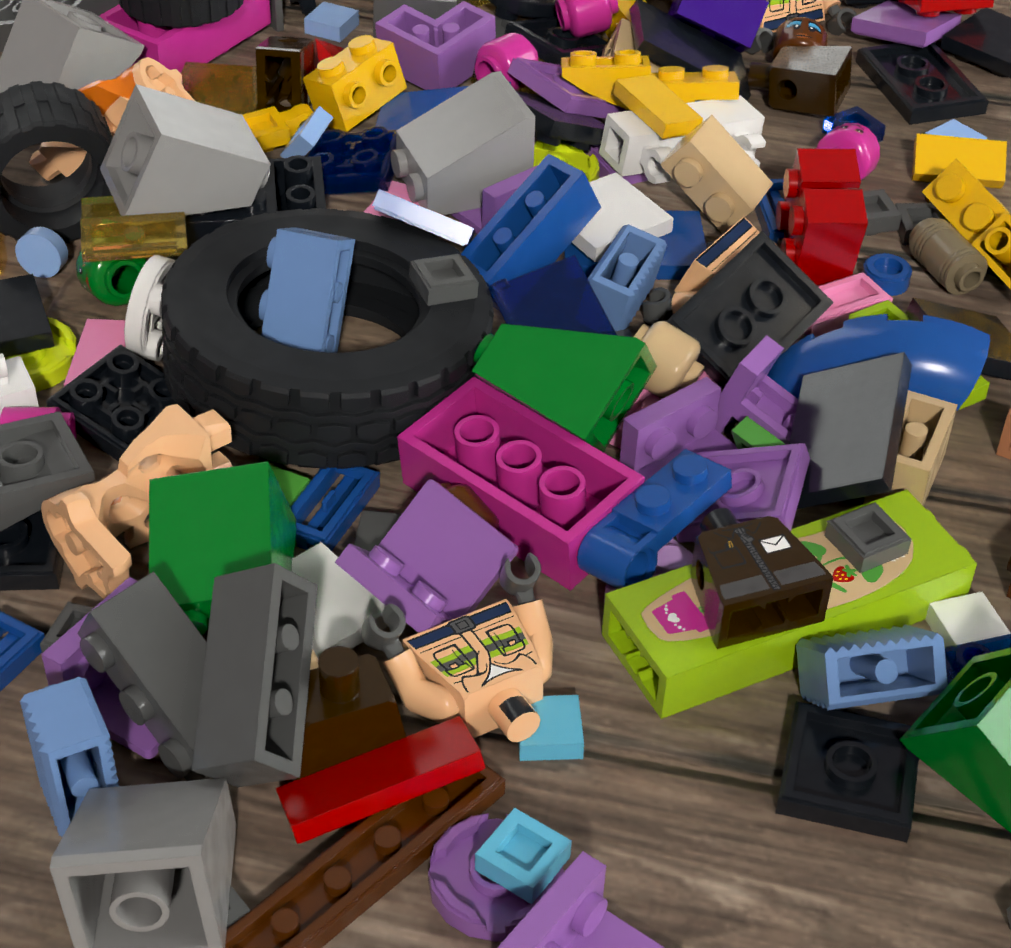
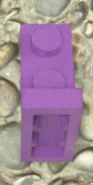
M766 335L739 363L721 392L716 430L723 434L736 420L741 422L748 416L787 445L790 441L798 399L767 376L784 349Z

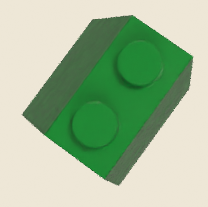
M501 324L495 335L489 333L479 344L473 360L476 365L472 372L481 381L604 452L622 424L623 419L627 416L656 370L657 365L646 343L636 337Z
M268 461L149 479V574L154 571L201 635L205 634L209 627L214 577L276 563L292 572V558H294L296 518Z
M1011 648L974 656L900 738V741L910 752L1010 833Z

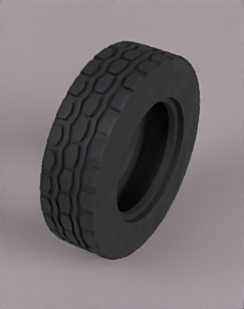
M317 208L283 210L243 218V220L238 222L234 221L217 228L212 233H207L191 244L189 249H185L173 263L167 273L161 292L165 383L172 399L192 418L214 409L231 427L232 442L226 446L250 456L254 455L260 457V459L284 465L291 464L298 465V467L319 469L366 467L367 465H381L400 460L397 436L472 377L478 378L472 372L476 365L473 359L481 341L489 333H492L494 318L493 299L483 276L479 275L478 269L466 256H462L459 250L443 239L435 237L434 234L399 220L365 212ZM297 227L355 239L344 315L374 322L395 332L401 338L393 343L369 350L327 353L285 346L254 332L253 330L263 325V321L259 318V304L262 294L269 287L271 268L267 266V250L272 238L276 237L277 229ZM460 254L479 282L477 298L427 306L409 278L410 261Z

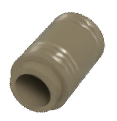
M927 218L913 228L909 236L910 253L949 293L962 295L979 287L986 275L988 262L950 223L940 218Z

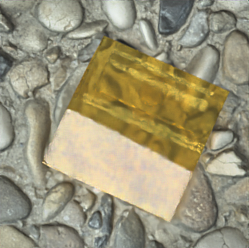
M113 196L81 198L82 218H80L83 262L151 258L153 255L163 257L180 256L185 249L188 250L184 212L121 216Z

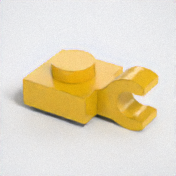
M298 104L283 112H278L276 107L273 106L242 115L262 150L269 152L276 147L287 145L300 127V124L313 111L308 104Z

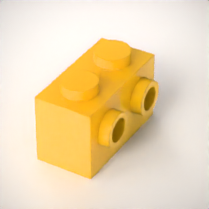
M362 35L352 39L348 43L347 48L333 57L320 61L317 69L303 78L314 111L319 106L334 117L328 127L348 132L407 89L393 42L373 38L371 35Z

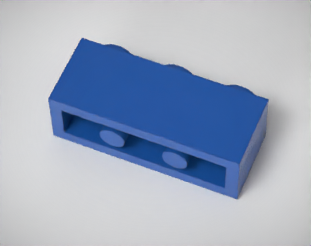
M548 153L463 250L461 255L466 256L478 269L479 275L483 276L491 292L493 307L508 316L602 207L585 173Z

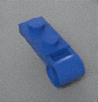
M684 449L617 504L611 513L588 531L578 551L577 561L579 568L616 589L652 578L658 561L657 552L732 488L731 469Z

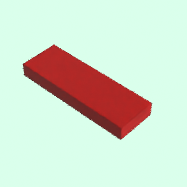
M458 716L275 789L296 843L301 844L486 768L480 748L462 718Z

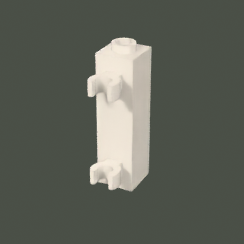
M742 96L735 100H704L686 103L703 118V121L713 115L758 167L760 166L759 160L754 156L757 148H763L766 145V141L761 135L765 117ZM632 110L609 113L606 116L599 154L622 177L645 173L646 178L652 184L670 182L671 176L660 164L686 135L662 139Z

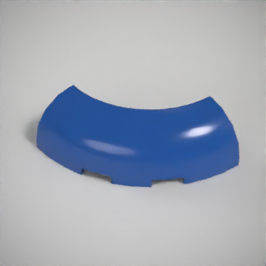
M887 314L863 316L845 320L842 328L827 332L818 337H815L812 333L801 339L778 357L767 376L799 399L804 375L905 352L912 364L908 390L958 404L956 410L958 411L981 375L988 356L990 335L959 322L923 315V322L888 320Z

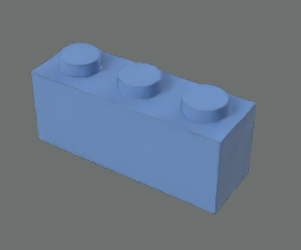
M297 227L277 229L276 237L272 238L267 250V266L271 268L269 287L262 294L259 304V318L263 321L261 336L276 343L301 350L327 353L338 352L355 239Z

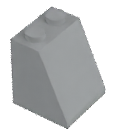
M22 0L0 58V93L8 90V87L17 84H29L32 81H42V83L56 82L65 84V87L78 90L97 80L115 79L133 65L142 54L145 45L91 11L54 0Z
M492 72L396 130V150L391 151L393 172L397 178L401 177L405 182L409 198L412 202H418L420 206L436 213L448 215L482 208L484 188L534 167L535 115L502 72Z
M136 84L100 170L123 221L136 223L251 206L259 189H262L268 181L271 163L243 115Z
M226 778L93 788L88 790L52 855L50 871L74 948H225L236 836V821Z

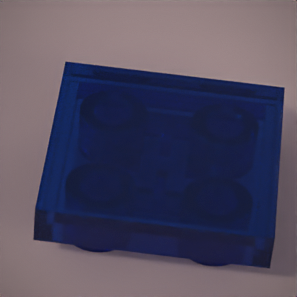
M375 126L357 133H344L338 129L323 132L315 146L310 150L308 157L321 156L325 195L378 192V189L388 191L394 177L391 151L396 150V130H387L385 127Z

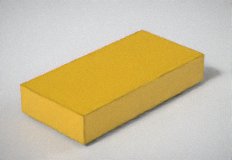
M653 74L616 80L613 94L662 139L687 135L703 121V118Z
M917 133L914 140L912 181L932 182L957 158L984 187L1002 189L1006 177L1007 141Z

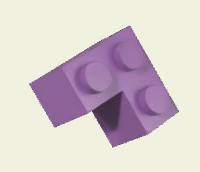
M465 1L437 19H433L404 4L375 23L376 38L393 42L404 79L424 90L457 87L475 74L478 50L484 43L496 38L495 16Z

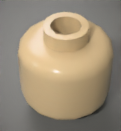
M658 321L651 327L643 324L634 337L646 343L657 365L656 370L644 389L663 399L698 380L705 366L697 362L701 346L695 338L666 321Z

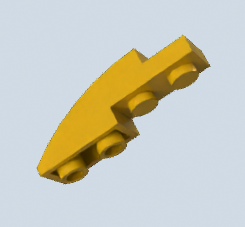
M633 49L617 50L614 52V56L597 57L595 51L579 50L571 52L570 57H561V73L564 79L594 97L625 109L629 108L613 94L616 80L651 74L656 76L685 103L695 102V100L739 99L740 82L736 72L729 71V67L723 65L704 66L702 72H685L683 67L664 66L658 68V73H651L649 57L641 56L640 51Z
M956 158L922 193L955 229L986 258L987 265L1011 290V213Z

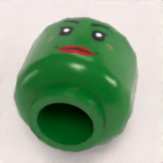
M113 235L98 236L89 241L80 251L76 261V274L82 287L102 303L112 306L128 305L135 281L147 260L141 251L123 238Z

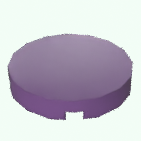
M488 813L470 816L449 827L437 841L430 858L428 884L432 904L447 924L469 937L497 942L504 941L564 873V869L562 867L533 904L475 871V853L504 821V819L498 818L488 820Z

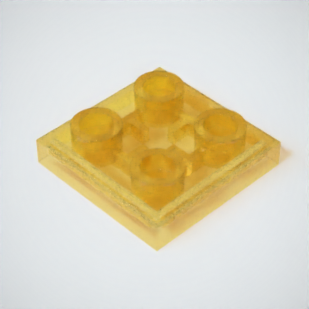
M185 62L181 72L182 85L196 102L241 115L258 110L256 66Z

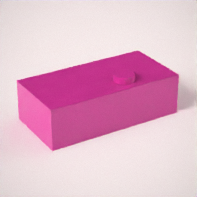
M472 377L397 436L402 477L405 485L419 492L430 479L439 484L450 483L452 486L467 484L499 519V532L518 546L519 550L516 556L525 561L527 554L532 553L540 562L541 572L570 591L588 575V573L579 568L577 561L578 551L585 535L592 527L611 513L617 504L645 482L643 475L476 377Z

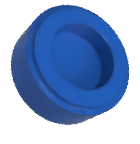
M881 253L867 258L862 272L869 276L890 296H896L904 293L909 288L912 268L906 260L897 255Z

